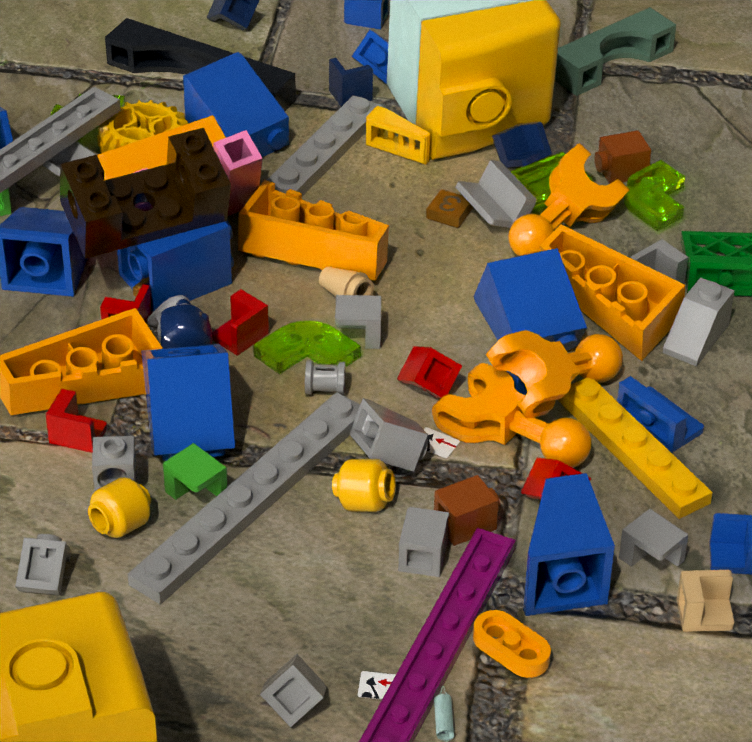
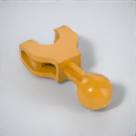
M579 143L563 156L559 165L554 168L549 176L551 194L544 203L547 208L540 215H523L511 225L508 235L510 247L518 256L540 252V245L560 224L564 222L571 227L579 221L587 223L601 222L620 203L630 189L619 179L608 185H598L591 181L584 169V164L591 153Z
M523 330L503 336L486 354L496 371H510L517 375L525 384L527 394L524 399L516 403L526 418L548 414L554 407L556 400L563 398L568 393L571 381L577 375L584 379L590 378L598 383H604L613 379L618 374L623 362L622 351L618 343L611 337L603 334L587 336L579 342L575 352L568 353L560 341L550 342L534 332Z
M480 363L468 373V391L471 397L464 398L447 394L432 407V415L436 426L442 432L465 443L496 441L505 445L518 433L540 443L544 458L559 460L572 468L582 464L591 451L590 433L581 422L572 418H559L548 424L535 417L526 418L516 403L524 399L526 395L519 393L514 388V380L508 372L496 371L489 364Z

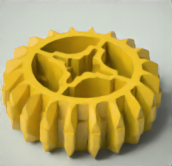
M153 99L149 102L138 100L134 104L125 102L124 107H120L121 111L99 125L97 135L98 146L100 147V152L104 153L186 125L188 121L185 119L184 113L178 112L175 106L167 107L166 102L156 104L153 102Z

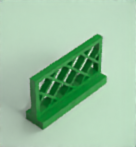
M682 231L683 254L688 256L686 271L687 293L701 277L735 290L734 296H752V233ZM696 244H704V245H706V246H705V247H701V246H698V245H696ZM732 245H740V246H742V247H741V248H737V247L732 246ZM719 251L725 254V256H720L715 253Z

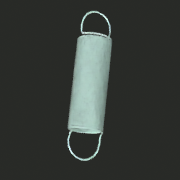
M440 692L434 698L436 736L438 739L447 740L444 742H448L454 737L452 699L449 694H441Z

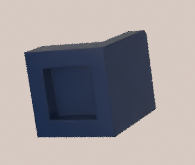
M214 0L207 19L215 21L221 18L235 27L245 30L249 26L259 0Z
M336 57L329 59V91L341 107L353 95L373 101V69L370 65L345 70Z
M542 122L517 124L492 135L500 162L506 168L527 166L552 154Z

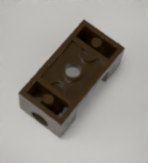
M204 128L168 136L166 165L104 180V170L97 155L60 164V202L85 259L227 221L231 183ZM139 202H147L153 208L148 211H142L134 205Z

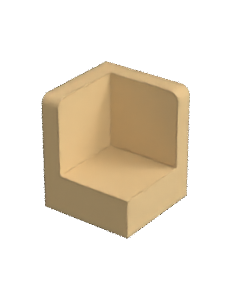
M731 570L681 571L677 605L683 632L730 631L733 629L734 618L729 600L733 581Z

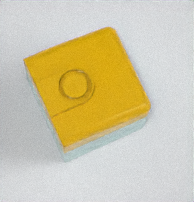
M390 0L387 86L408 121L430 133L429 157L432 160L469 153L494 144L492 135L517 124L542 122L544 126L549 122L552 112L561 22L547 0Z
M95 592L0 613V742H157L155 715L143 674L117 600L111 594Z

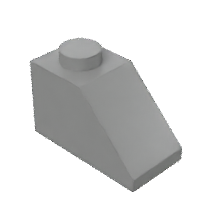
M700 277L681 303L664 344L663 353L697 367L729 326L735 290Z
M362 399L350 431V436L370 459H380L386 464L414 471L418 460H422L427 451L428 434L417 422L371 400Z

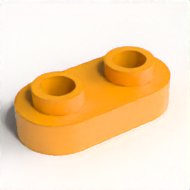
M485 611L475 619L473 641L481 651L521 677L533 678L546 672L550 664L551 648L545 638L504 611Z

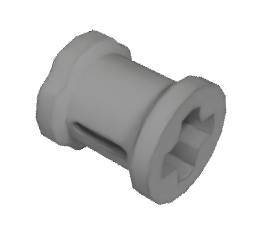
M306 360L305 394L311 395L313 391L338 392L344 396L346 362H339L338 365L314 364L313 360Z

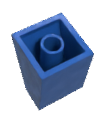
M236 52L183 76L185 119L188 121V124L213 115L226 138L247 130L262 157L289 145L288 115L241 53Z
M19 207L0 224V279L2 290L74 297L88 258H84L65 212Z
M225 221L117 250L119 275L132 290L142 279L149 277L148 285L151 286L153 312L171 297L183 295L191 301L232 284L231 268L234 266L230 248V239L233 237L232 228L229 222Z
M558 248L487 263L473 297L497 340L511 333L528 330L540 335L547 341H560L566 351L579 344L587 326Z
M220 344L141 350L151 448L154 455H161L162 460L167 461L192 443L212 457L225 455V449L235 448L228 352Z
M587 473L547 478L545 480L528 550L523 607L525 616L608 604L615 545Z

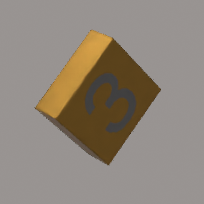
M441 189L426 208V218L459 228L473 209V206L463 195Z

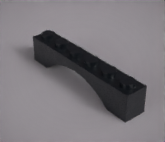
M126 18L105 36L107 64L132 73L171 72L188 74L234 54ZM244 57L283 110L286 111L296 101L295 73Z

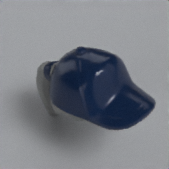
M183 295L167 299L147 318L148 325L157 327V332L161 336L162 348L212 344V329L209 316L198 307L191 305L189 299Z

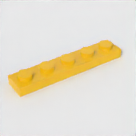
M585 378L571 384L568 393L563 398L558 399L678 519L711 504L713 492L594 379Z

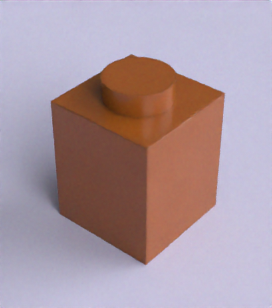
M639 130L600 137L599 150L594 156L595 166L598 172H602L609 184L616 179L623 183L645 179L649 176L651 148Z
M478 475L435 491L434 510L449 512L448 539L453 546L471 540L477 528L489 532L497 530L498 511L501 508L499 497L495 490L488 488Z

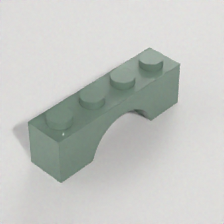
M649 7L558 48L555 81L578 96L601 85L603 64L619 58H634L652 62L673 52L676 24Z

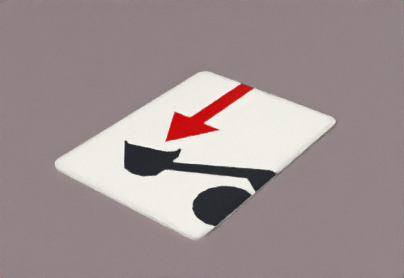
M426 427L424 429L428 434L427 451L443 458H448L460 442L458 439Z
M362 671L357 696L383 699L396 674Z

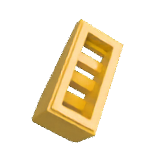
M376 106L366 117V145L425 165L429 162V132L381 106ZM405 137L409 138V143L405 141ZM416 140L420 141V149L415 147Z

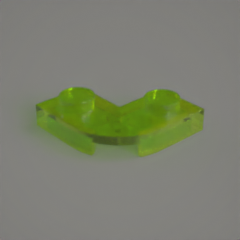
M659 160L628 178L627 187L630 190L623 198L624 204L631 213L656 231H659L683 218L684 206L669 195L684 188L685 176L664 161Z
M318 321L289 323L253 345L254 357L279 375L306 357L317 364L338 365L339 362H346V367L361 358V346L334 327Z

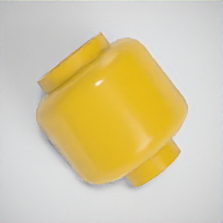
M349 459L343 463L339 473H335L333 476V494L335 497H339L342 506L351 512H378L383 510L387 503L393 500L395 495V475L380 459Z
M120 477L92 494L88 508L90 522L99 533L113 538H121L148 522L151 497L143 485L130 478Z

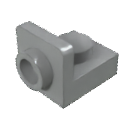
M38 534L37 539L24 537L15 585L17 590L60 595L65 564L70 562L71 551L67 543L62 541V538L51 534Z

